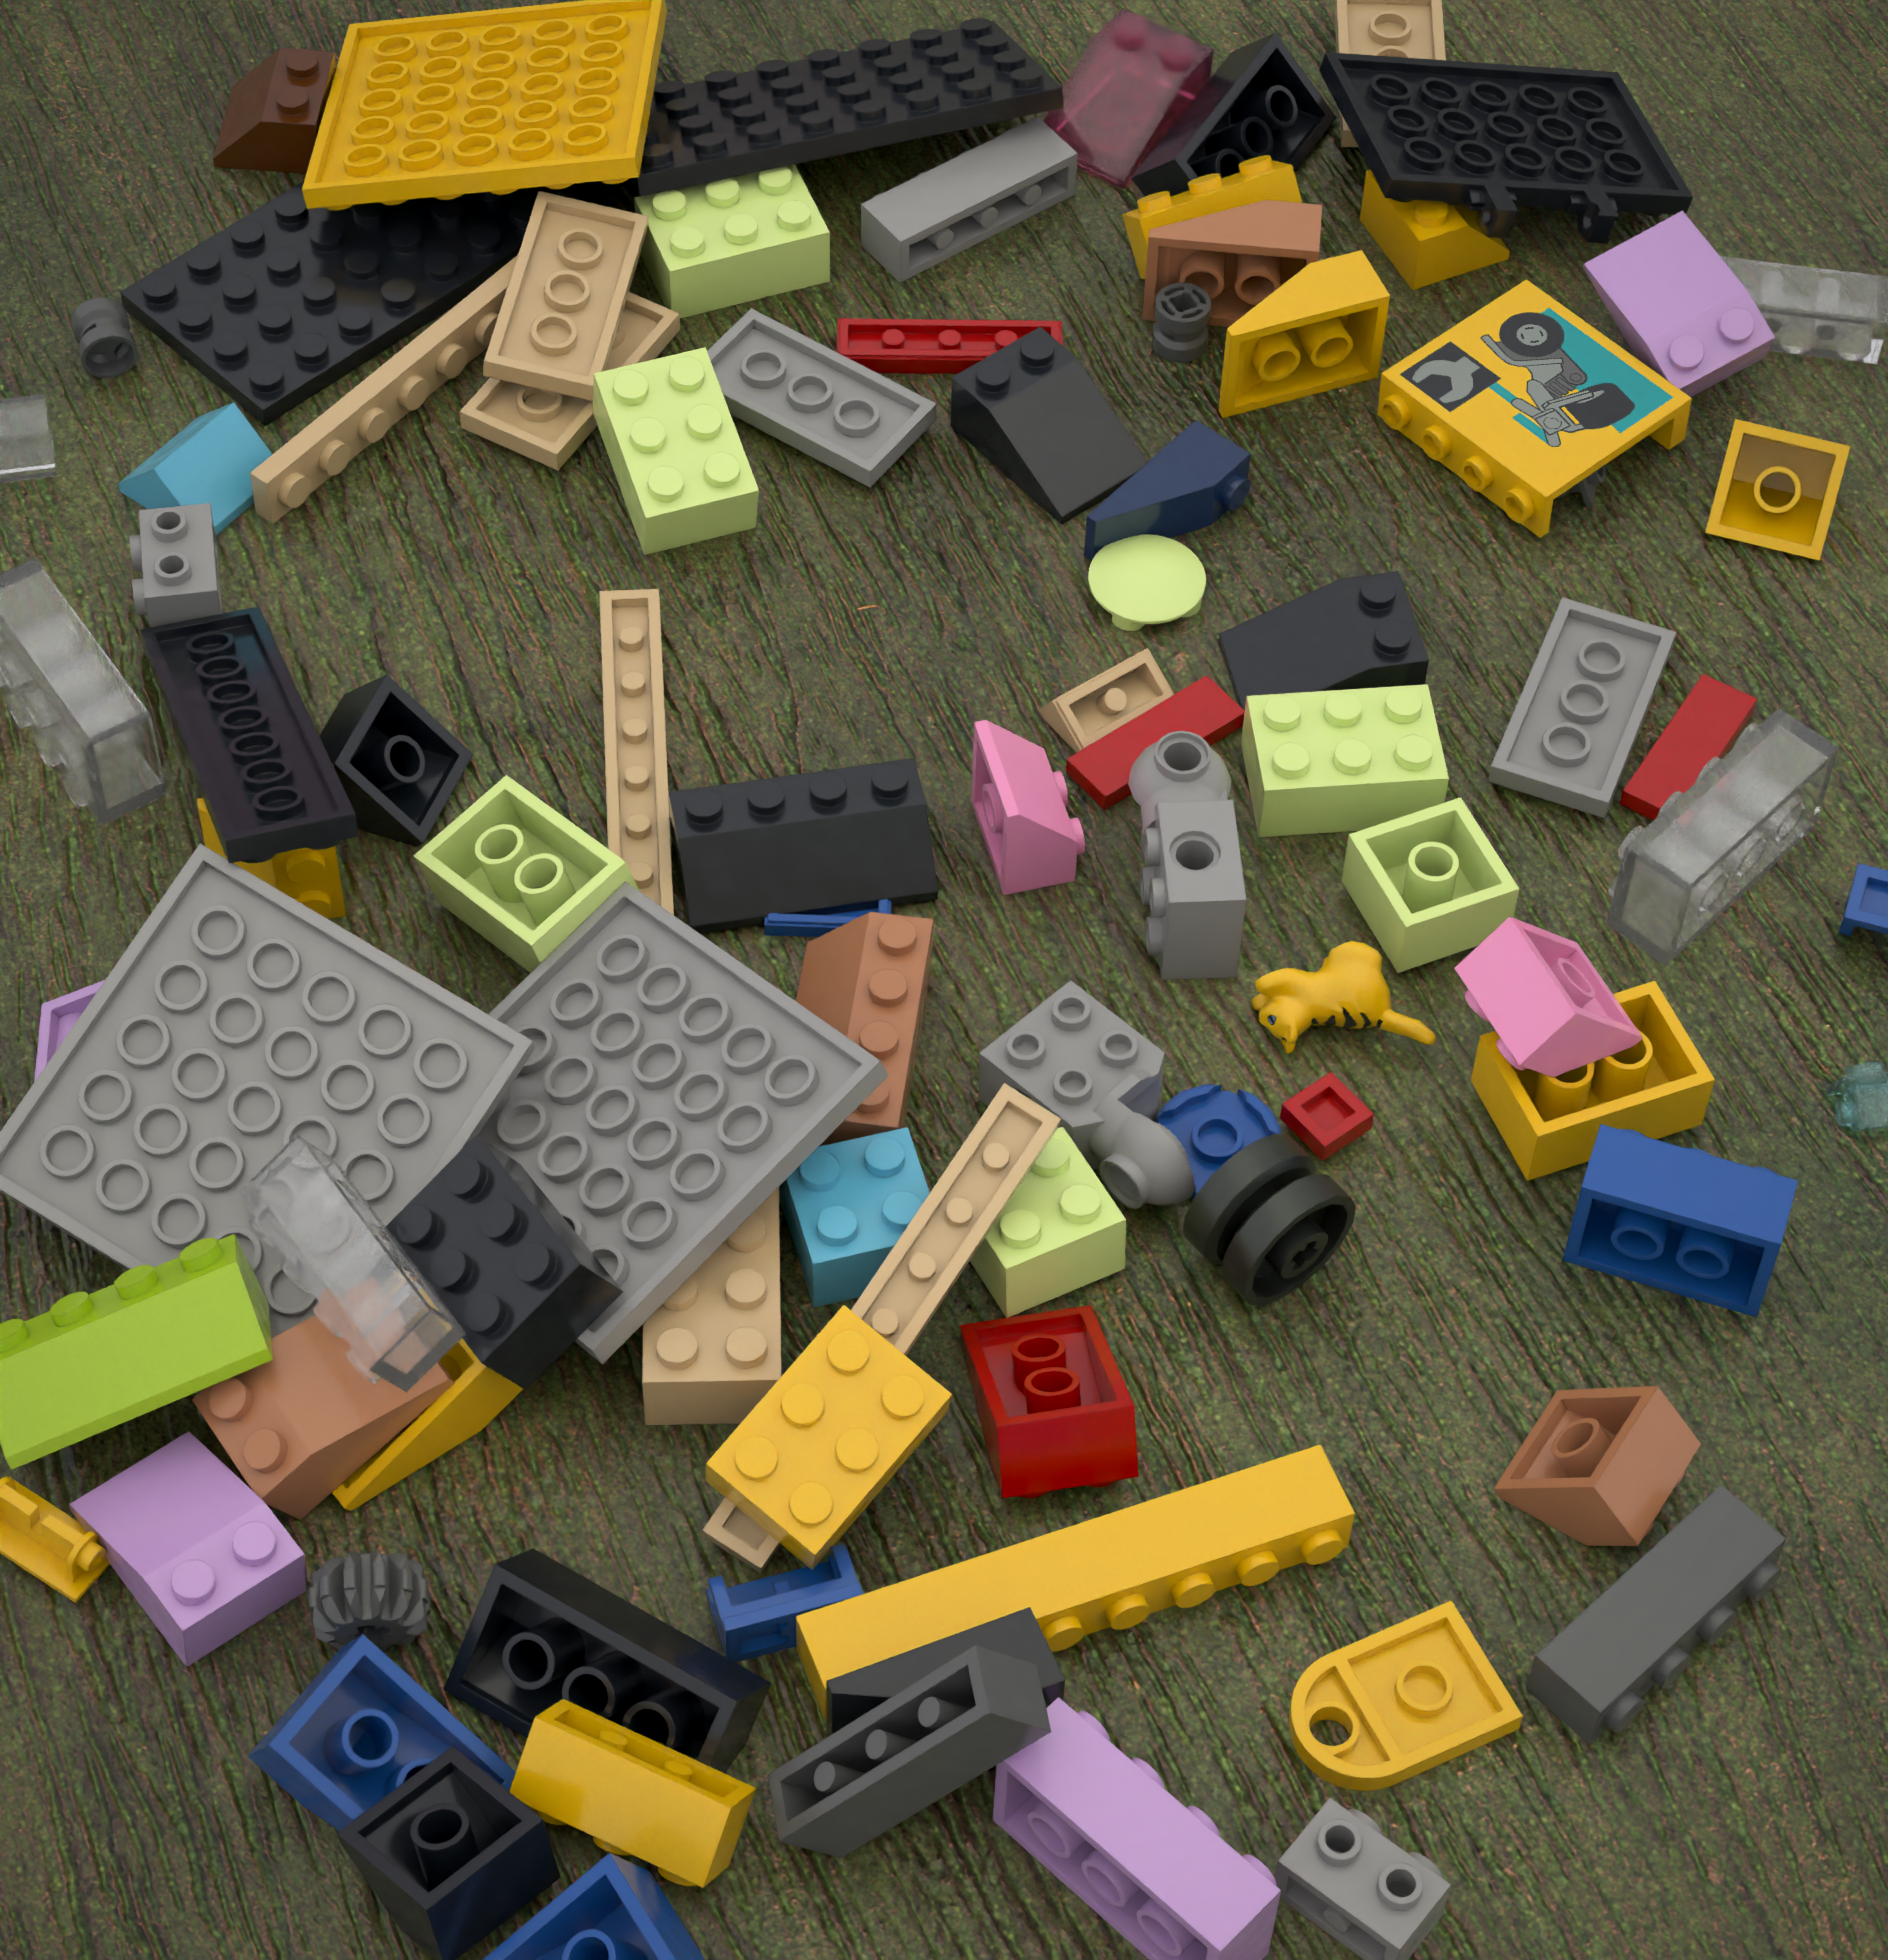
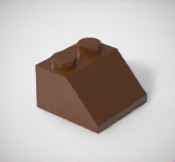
M280 48L234 84L213 157L214 167L306 174L336 71L334 52Z

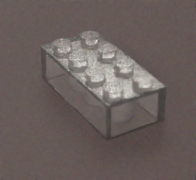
M33 559L0 574V687L7 694L6 702L18 726L21 729L30 726L35 733L33 736L34 742L44 763L50 769L58 765L62 771V781L73 804L78 809L87 806L96 821L102 826L167 795L150 713L38 560Z
M1780 708L1760 725L1755 722L1748 725L1738 737L1734 748L1724 758L1721 759L1715 756L1708 761L1699 773L1693 786L1684 794L1680 791L1674 792L1665 801L1657 818L1646 828L1642 826L1635 827L1624 839L1618 851V857L1622 859L1619 874L1612 882L1608 893L1612 897V903L1606 924L1666 966L1816 827L1839 747Z

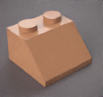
M1659 1386L1557 1390L1493 1490L1500 1499L1586 1546H1638L1652 1529L1654 1519L1672 1490L1683 1479L1685 1469L1701 1443Z

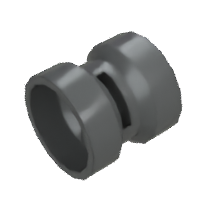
M1179 282L1167 285L1156 295L1154 314L1156 322L1153 326L1152 346L1155 352L1162 358L1171 362L1185 363L1196 360L1206 351L1209 330L1207 324L1210 321L1211 299L1205 290L1191 283Z
M98 297L83 302L73 311L70 319L73 334L79 344L78 350L82 366L89 374L99 378L117 377L128 372L136 364L138 358L137 346L134 336L130 332L126 309L120 302L112 298Z

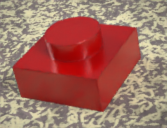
M1332 1072L1282 1103L1280 1119L1321 1161H1324L1372 1128L1374 1114Z

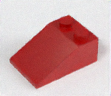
M1091 1305L959 1325L960 1338L987 1454L1002 1498L1014 1496L1035 1498L1045 1495L1052 1490L1084 1485L1089 1487H1105L1117 1480L1139 1477L1134 1403Z

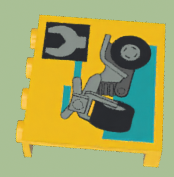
M1526 279L1381 373L1377 415L1389 427L1398 430L1421 447L1430 458L1439 461L1462 478L1472 490L1480 492L1504 510L1513 521L1521 523L1541 538L1549 533L1553 500L1648 435L1668 450L1685 440L1692 398Z

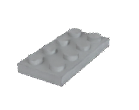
M752 308L707 351L731 415L868 487H871L936 420L937 403Z
M1562 597L1491 764L1488 782L1605 818L1672 651L1676 632Z

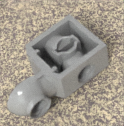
M1187 731L1171 732L1141 752L1130 768L1128 782L1134 800L1141 807V851L1145 859V865L1150 866L1140 870L1142 905H1150L1152 916L1146 918L1147 954L1158 955L1161 980L1237 977L1246 893L1233 800H1228L1231 778L1222 757L1201 736Z
M1070 980L979 1053V1100L986 1106H989L1005 1083L1061 1118L1058 1128L1064 1127L1092 1170H1100V1176L1105 1186L1120 1203L1129 1208L1137 1209L1145 1203L1169 1206L1192 1197L1195 1189L1194 1177L1188 1164L1189 1161L1185 1149L1170 1130L1154 1122L1157 1119L1162 1102L1165 1052Z

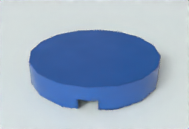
M1204 1084L1181 1091L1163 1105L1157 1116L1156 1123L1170 1130L1185 1149L1195 1184L1192 1199H1194L1211 1175L1234 1154L1258 1139L1275 1133L1281 1134V1128L1272 1110L1254 1094L1238 1089V1094L1231 1091H1221L1222 1085Z

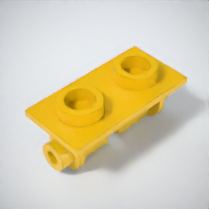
M11 1477L0 1479V1554L77 1603L110 1565L105 1558L106 1549L100 1546L99 1536L92 1531L86 1532L77 1520Z

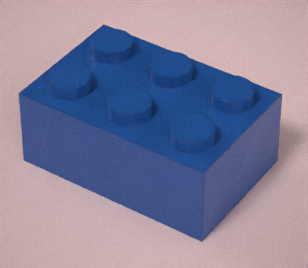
M1600 1124L1581 1186L1562 1261L1757 1317L1782 1243L1798 1180L1778 1175L1764 1167H1750L1718 1158L1701 1149L1683 1148L1648 1138L1634 1130H1620Z

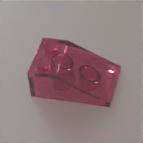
M1122 8L1094 36L1063 87L1064 108L1049 111L1043 122L1078 153V168L1124 189L1132 181L1131 177L1211 78L1214 49Z

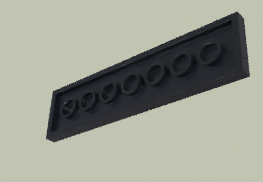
M259 607L140 630L145 656L229 864L239 861L261 863L272 859L277 853L301 848L313 850L327 849L337 845L341 840L359 836L354 809Z

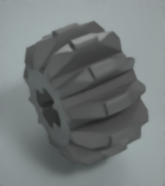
M378 1549L365 1554L351 1551L346 1558L332 1557L324 1561V1566L312 1573V1585L308 1590L309 1612H311V1622L315 1628L316 1638L326 1643H332L333 1647L338 1650L362 1634L384 1651H388L391 1645L394 1644L407 1645L413 1642L415 1636L427 1630V1615L430 1614V1591H428V1581L425 1579L423 1564L414 1560H407V1556L400 1552L386 1555L380 1554Z

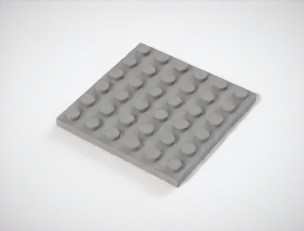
M200 843L0 1131V1192L126 1270L140 1265L156 1267L179 1257L183 1249L198 1240L215 1238L218 1241L235 1234L268 1300L272 1339L378 1281L382 1282L399 1255L381 1231L480 1133L534 1051L535 1046L529 1038L234 863L229 864L226 858Z
M624 882L488 1014L532 1040L535 1049L478 1136L521 1164L623 1291L574 1341L603 1364L889 1075L881 1061L633 886Z

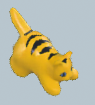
M1350 941L1333 948L1317 972L1284 968L1261 976L1255 981L1256 989L1260 994L1252 998L1251 1006L1254 1010L1259 1011V1022L1267 1027L1274 1037L1281 1041L1287 1054L1294 1051L1298 1037L1311 1026L1332 1025L1349 1029L1376 1026L1382 1030L1408 1037L1425 1045H1432L1436 1040L1434 1032L1420 1020L1392 1010L1390 990L1381 972L1382 956L1376 949L1365 943Z

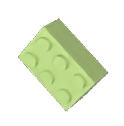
M795 164L634 198L635 213L649 216L647 233L640 255L665 307L680 313V318L830 282V231Z
M706 347L594 373L593 414L644 555L756 528L759 489Z
M1428 684L1246 696L1241 747L1258 837L1360 831L1445 803L1449 776Z
M507 775L414 855L438 903L530 973L624 882H627L639 891L628 865L623 859Z

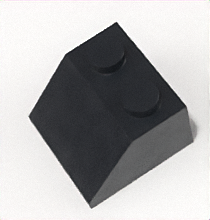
M384 675L345 693L319 735L354 809L357 828L415 847L424 843L473 756L462 743L388 675Z
M453 1746L337 1833L340 1844L399 1928L435 1960H457L561 1878L544 1820Z

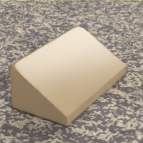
M1146 648L1055 698L1040 708L1039 711L1044 720L1077 753L1173 696L1174 693L1151 652Z

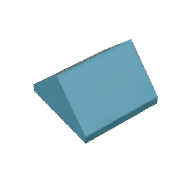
M233 402L197 417L118 483L119 492L147 509L210 503L215 533L217 535L254 503L250 472L269 458L272 453Z

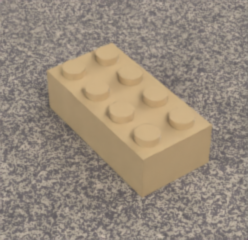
M779 1187L643 1323L642 1385L645 1425L741 1423L781 1378Z

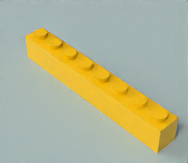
M1320 1444L796 1616V1650L823 1718L827 1722V1680L1028 1607L1031 1608L1051 1652L1065 1650L1078 1643L1085 1635L1109 1627L1116 1630L1127 1629L1142 1622L1149 1614L1175 1605L1180 1608L1196 1606L1209 1599L1214 1592L1240 1583L1244 1586L1259 1585L1274 1577L1279 1570L1303 1562H1307L1310 1565L1327 1562L1336 1557L1343 1549L1348 1548L1355 1512Z

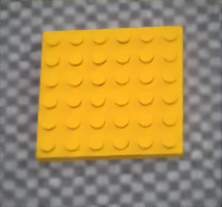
M583 0L349 24L302 187L306 208L326 207L329 210H343L355 204L381 202L385 205H397L408 199L428 197L451 200L470 193L491 192L497 195H504L522 188L545 186L549 189H563L574 183L595 181L617 184L629 178L639 177L667 15L665 0Z

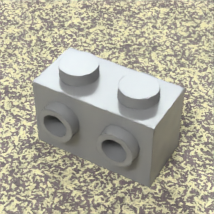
M211 504L139 510L140 535L129 536L133 570L143 571L142 579H132L136 615L147 614L150 628L223 614L218 546Z
M1331 1798L1328 1799L1278 1860L1275 1874L1277 1887L1281 1890V1900L1363 1960H1408L1443 1916L1451 1884L1443 1879L1442 1873L1437 1866L1428 1858L1416 1852H1405L1384 1837L1379 1826L1368 1815L1356 1809L1346 1810Z

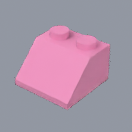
M988 720L974 722L971 803L1003 895L1075 881L1077 855L1085 853V839L1079 819L1077 817L1069 819L1065 808L1068 806V793L1062 772H1052L1044 748Z
M1508 917L1454 968L1468 988L1464 993L1467 1003L1475 1013L1492 1024L1500 1036V1039L1496 1042L1499 1051L1510 1064L1523 1071L1528 1068L1555 1077L1631 1048L1643 1038L1577 942L1513 917Z

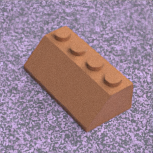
M868 912L807 942L796 1002L879 1059L889 1075L820 1146L905 1127L932 968L933 919Z

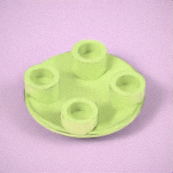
M1142 534L1104 546L1095 555L1090 564L1088 583L1095 600L1112 614V622L1115 626L1122 630L1136 631L1145 624H1160L1176 620L1180 617L1195 615L1201 608L1206 586V574L1199 558L1185 545L1164 536Z

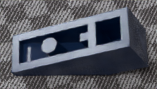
M1195 420L1087 515L1084 557L1092 561L1104 546L1128 537L1152 534L1172 538L1212 525L1228 509H1237L1246 499L1251 487V482L1248 479L1251 453Z

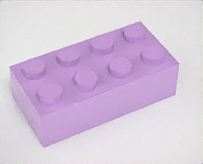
M1058 1697L1046 1708L1051 1732L997 1764L993 1821L1149 1960H1262L1269 1953L1281 1890L1277 1887L1276 1880L1269 1869L1252 1855L1245 1854L1241 1856L1221 1839L1217 1826L1202 1810L1195 1806H1188L1186 1808L1165 1790L1162 1779L1148 1763L1139 1758L1130 1760L1110 1742L1107 1731L1095 1717L1082 1710L1076 1713Z

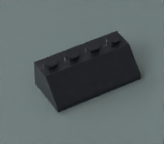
M1275 32L1229 54L1133 174L1131 179L1144 197L1163 191H1168L1170 197L1189 191L1188 182L1193 179L1214 173H1219L1221 179L1240 172L1238 167L1240 163L1259 156L1270 155L1272 161L1292 164L1295 172L1337 117Z
M915 758L668 792L671 843L688 925L698 933L762 925L765 922V917H768L770 913L831 915L879 908V900L883 899L891 901V906L938 900L927 805Z
M532 1548L494 1565L443 1690L528 1738L535 1716L560 1700L565 1699L720 1772L726 1773L746 1744L771 1682Z

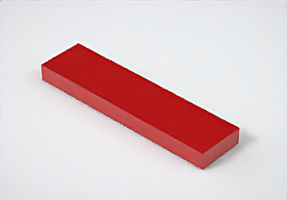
M837 318V353L876 373L958 374L1039 327H1042L1063 346L1062 321Z

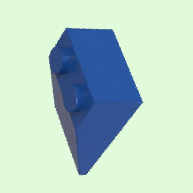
M363 1634L338 1650L248 1755L256 1765L302 1806L338 1831H341L452 1746L508 1791H510L516 1773Z
M609 1853L483 1960L705 1959L651 1872Z

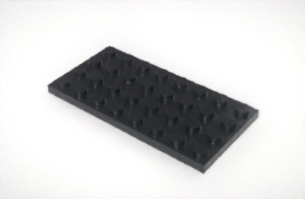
M984 18L966 20L960 24V28L943 32L937 29L917 30L910 34L909 39L894 42L885 39L867 40L859 44V49L840 53L832 49L818 50L810 53L806 60L791 63L784 60H768L759 63L756 66V70L737 74L730 70L714 71L707 74L703 81L688 84L680 81H665L654 86L639 177L629 178L628 181L641 197L1064 108L1062 87L994 21Z
M303 181L120 292L122 305L129 314L266 426L457 305L516 257L519 253L538 191L608 207L607 192L594 182L574 183L563 189H549L543 186L522 188L504 195L480 192L463 194L451 200L428 197L408 199L397 205H385L381 202L355 204L343 210H329L326 207L306 208L302 192Z

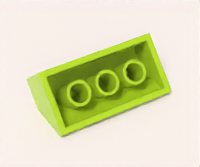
M232 1234L218 1241L215 1238L198 1240L183 1249L179 1257L156 1267L151 1265L134 1267L121 1274L111 1286L89 1295L83 1291L69 1294L58 1300L50 1308V1311L25 1322L22 1319H11L0 1324V1444L11 1470L273 1360L268 1300L236 1235Z

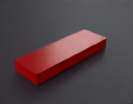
M1702 674L1623 789L1620 805L1675 830L1754 713L1757 698Z
M1206 675L1067 758L1066 773L1102 809L1106 810L1132 794L1128 785L1130 768L1145 748L1159 741L1161 737L1168 733L1176 731L1195 733L1211 746L1243 726L1245 710Z

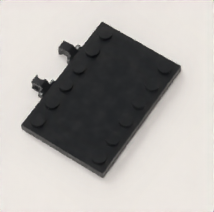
M1325 52L1319 72L1385 198L1399 202L1425 200L1442 201L1450 205H1462L1465 203L1466 209L1477 211V225L1487 237L1508 238L1518 212L1516 206L1543 207L1552 211H1561L1565 208L1566 214L1578 216V231L1588 243L1608 244L1614 222L1618 220L1617 211L1637 212L1655 217L1662 214L1675 215L1682 210L1687 214L1693 196L1618 72Z

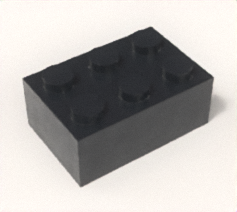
M478 1135L381 1231L483 1365L525 1390L623 1293L621 1288L521 1164Z

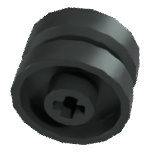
M1275 1133L1258 1139L1234 1154L1211 1175L1200 1189L1184 1218L1183 1234L1210 1264L1223 1265L1222 1275L1250 1305H1266L1283 1298L1304 1284L1329 1260L1342 1244L1354 1221L1356 1205L1351 1197L1329 1175L1315 1174L1316 1165L1312 1158L1286 1134Z

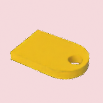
M1451 1600L1333 1651L1312 1663L1301 1675L1294 1688L1288 1725L1290 1738L1297 1754L1312 1772L1323 1780L1342 1788L1372 1791L1398 1784L1519 1730L1523 1715ZM1321 1720H1333L1345 1727L1350 1738L1337 1746L1325 1745L1314 1738L1310 1727Z

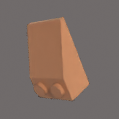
M1264 200L1149 229L1142 320L1156 321L1154 316L1156 295L1167 285L1181 282L1199 286L1208 293L1211 299L1210 321L1207 325L1230 327L1309 263L1318 261L1322 205Z
M378 1281L271 1339L273 1360L203 1389L192 1401L252 1491L267 1505L301 1520L448 1390L455 1381L388 1287Z

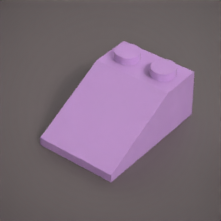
M1683 210L1583 264V269L1634 356L1690 397L1765 358L1775 339L1774 334L1748 290Z
M189 1431L69 1504L70 1511L86 1532L92 1531L99 1536L100 1546L106 1549L105 1558L186 1667L306 1592L305 1554L267 1504Z

